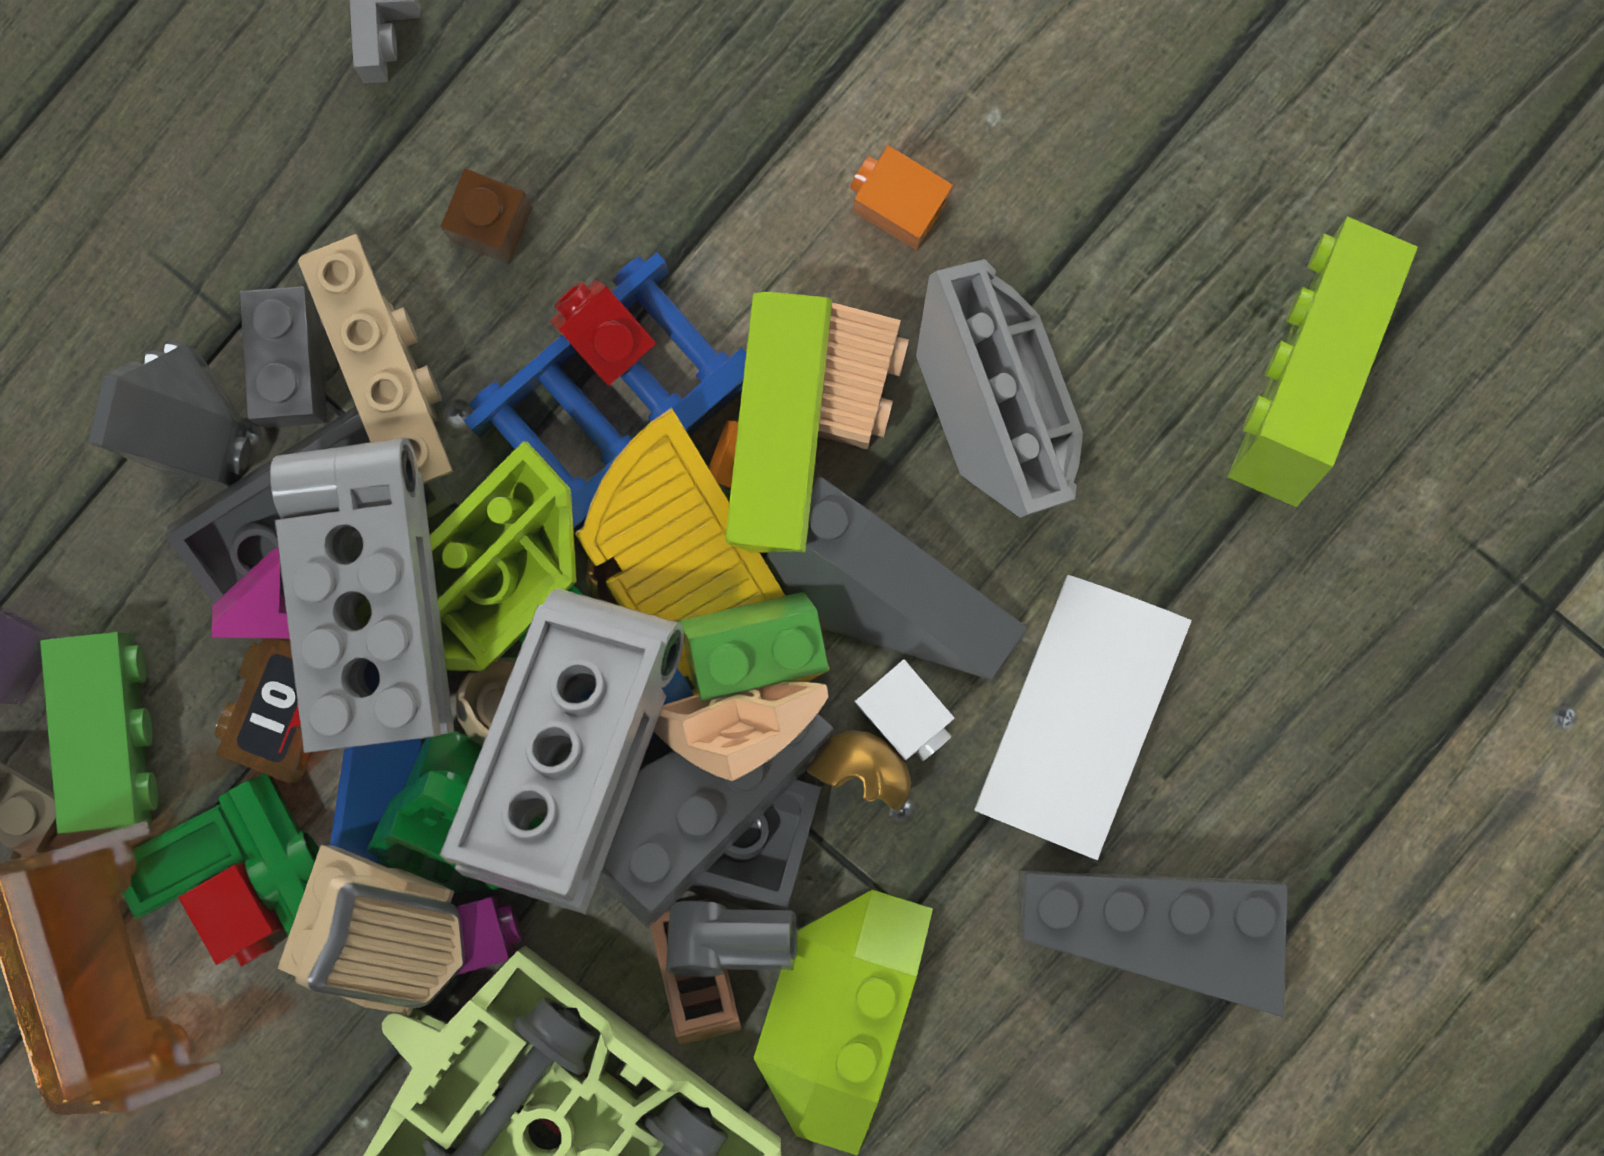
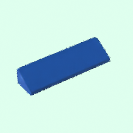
M369 661L365 667L364 680L368 688L375 692L380 683V673L377 666L372 661ZM423 738L344 748L330 845L337 846L380 864L376 855L366 851L368 844L374 836L390 799L402 791L421 750Z

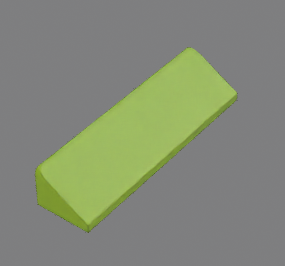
M756 292L752 297L726 528V542L729 545L751 553L806 551L832 300L828 297L777 292Z

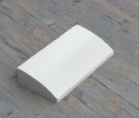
M1067 575L974 811L1098 860L1192 620L1106 587Z

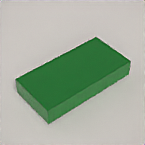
M221 804L107 862L135 920L179 899V896L231 866L245 863L248 856L234 833L228 817L222 810Z

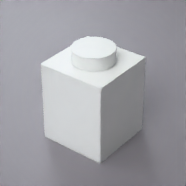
M905 659L854 702L888 743L899 752L903 760H907L916 753L923 762L952 737L944 727L955 718Z

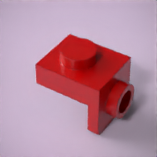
M598 280L593 281L588 287L583 281L577 283L565 292L554 305L559 313L550 320V323L608 386L615 382L657 344L609 288Z

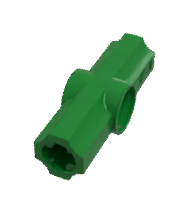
M266 772L232 788L218 797V800L248 856L245 866L256 893L269 910L276 911L289 936L317 858L319 847L306 830H300L272 773Z

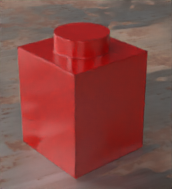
M245 863L231 866L178 897L215 965L233 958L237 960L240 967L249 964L273 950L275 947L269 937L284 929L276 911L269 910L256 893L249 879Z

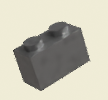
M304 286L240 291L248 419L263 428L327 424L320 315L310 291Z

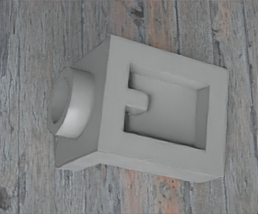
M350 0L354 69L363 84L388 82L387 62L397 61V41L394 24L385 23L384 21L421 18L420 3L418 0Z

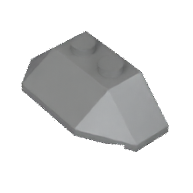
M985 259L937 270L929 275L916 358L960 475L1020 518L1074 500L1077 488L1074 480L1080 464L1083 430L1039 314L1013 287L995 276L996 270Z

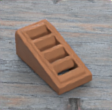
M710 898L698 900V901L711 902V901H710ZM669 908L651 926L675 1035L679 1044H689L741 1030L727 969H724V974L715 976L717 985L683 994L680 993L678 984L705 977L681 976L666 971L668 946L666 932L669 929ZM721 1001L723 1011L687 1020L685 1010Z

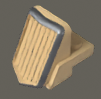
M321 845L277 969L295 976L297 984L315 992L338 995L362 1007L411 1015L413 1008L428 1005L465 965L461 916L458 909L450 903L454 891L403 869L384 867L337 846Z

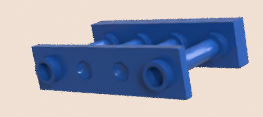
M656 252L646 262L639 256L624 266L613 278L612 282L617 287L611 292L626 309L631 307L636 301L644 307L698 368L699 372L696 374V377L701 383L683 399L677 393L670 395L640 360L634 363L620 377L651 411L648 416L651 422L672 408L690 437L742 391L746 352L741 347L729 357L725 351L719 354L657 285L669 272L666 262ZM561 335L505 385L501 386L496 381L477 394L469 404L473 412L463 421L479 437L495 426L514 449L523 441L529 442L571 489L573 532L575 538V533L583 528L590 503L601 480L613 461L632 438L629 434L622 437L561 368L578 353ZM541 384L603 453L600 460L604 463L605 467L587 483L581 476L574 479L513 409Z

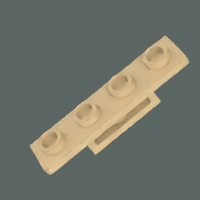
M354 234L302 255L298 260L299 266L370 442L407 438L412 445L416 457L418 472L422 473L423 484L452 473L453 469L434 424L439 420L432 404L442 401L438 386L427 365L419 369L417 368L409 348L410 345L418 343L412 322L404 307L394 311L393 306L382 295L359 236Z

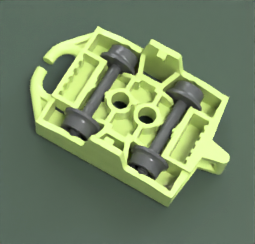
M527 946L519 949L449 1022L417 1008H413L411 1015L392 1012L382 1022L383 1034L412 1067V1070L363 1156H781V1138ZM610 1051L627 1063L620 1073L621 1076L635 1086L643 1077L656 1086L639 1096L605 1071ZM584 1072L588 1073L587 1077L583 1075ZM498 1088H501L500 1091L497 1093V1095L494 1096V1094H495V1092L498 1090ZM521 1105H523L524 1108H523V1109L521 1110V1112L518 1114V1113H517L518 1109L520 1108ZM539 1118L553 1121L561 1131V1144L553 1149L537 1147L531 1141L528 1133L530 1122Z

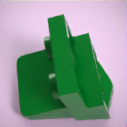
M457 731L426 738L402 791L390 799L374 836L368 844L366 851L376 855L380 865L387 868H400L453 890V896L468 893L482 899L501 888L462 875L455 869L456 864L449 863L440 856L482 747L471 741L468 736ZM536 816L531 821L528 831L538 828L545 819Z

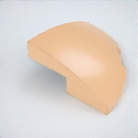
M782 682L706 701H701L699 695L691 696L663 705L654 732L674 751L691 763L718 777L733 781L767 762L791 743L817 715L828 699L827 687L825 684Z

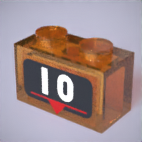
M263 638L260 644L253 642L244 656L239 677L246 681L237 703L229 702L219 718L215 737L221 739V743L216 755L287 783L301 782L312 752L304 753L291 644L289 640L284 638Z

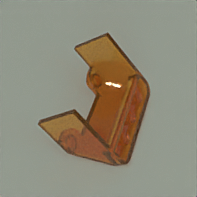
M147 821L106 830L0 862V965L39 1093L49 1110L56 1115L129 1112L223 1074L219 1061L190 1064L191 1044L184 1028L177 1023L173 1024L165 1016H152L116 895L128 890L131 876L136 871L135 857L126 841L150 834Z

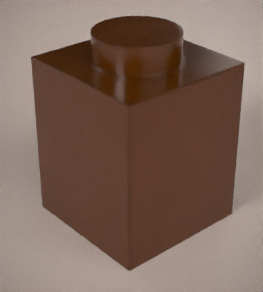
M464 168L441 224V229L452 243L509 265L532 210V205L524 191Z

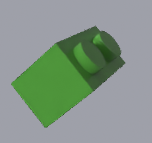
M805 592L679 621L684 627V645L692 681L701 701L829 671L817 609Z

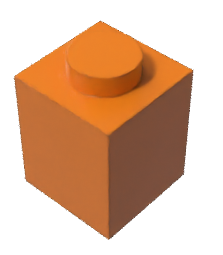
M889 145L878 161L871 156L867 157L850 185V189L857 193L854 198L853 212L916 251L949 201L953 184Z

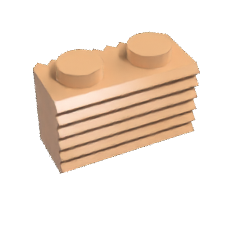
M832 303L818 437L862 449H868L871 435L884 438L893 400L881 398L887 373L900 376L909 339L897 336L901 320Z

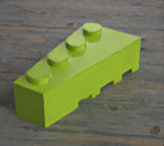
M1348 216L1333 237L1325 233L1322 234L1307 266L1308 269L1316 273L1309 289L1302 286L1292 303L1286 322L1293 324L1286 342L1279 341L1269 360L1264 376L1270 379L1263 395L1257 396L1247 415L1242 429L1246 434L1227 478L1297 508L1333 468L1416 254L1417 246Z

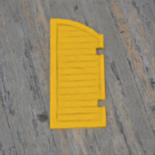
M670 408L641 430L613 461L590 503L583 528L575 533L576 537L595 566L602 564L612 557L615 558L622 571L607 579L605 583L620 606L680 623V620L785 596L760 553H751L729 545L726 542L729 501L674 410ZM683 644L677 669L684 677L688 675L693 684L685 645ZM822 673L786 682H809ZM696 688L692 690L694 696L699 695Z

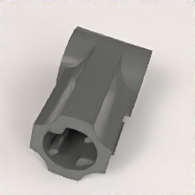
M675 902L670 907L666 971L681 976L713 977L724 974V969L794 970L798 938L796 915L793 910H727L726 906L713 902Z

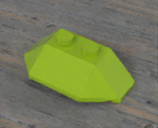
M523 441L430 535L446 670H488L529 629L538 605L543 606L547 597L554 589L560 588L568 591L577 582L571 489L529 442ZM368 599L356 610L357 618L364 627L370 621L372 614L371 604Z
M871 889L797 930V957L794 962V970H780L754 1054V1060L797 1137L858 1156L878 1105L914 988L933 908Z

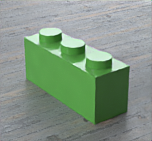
M121 632L40 640L57 834L152 823L151 811L157 809L159 795L156 777L153 772H147L145 747L150 746L152 743L153 729L150 713L147 708H141L139 683H144L147 676V664L143 647L135 645L134 634Z

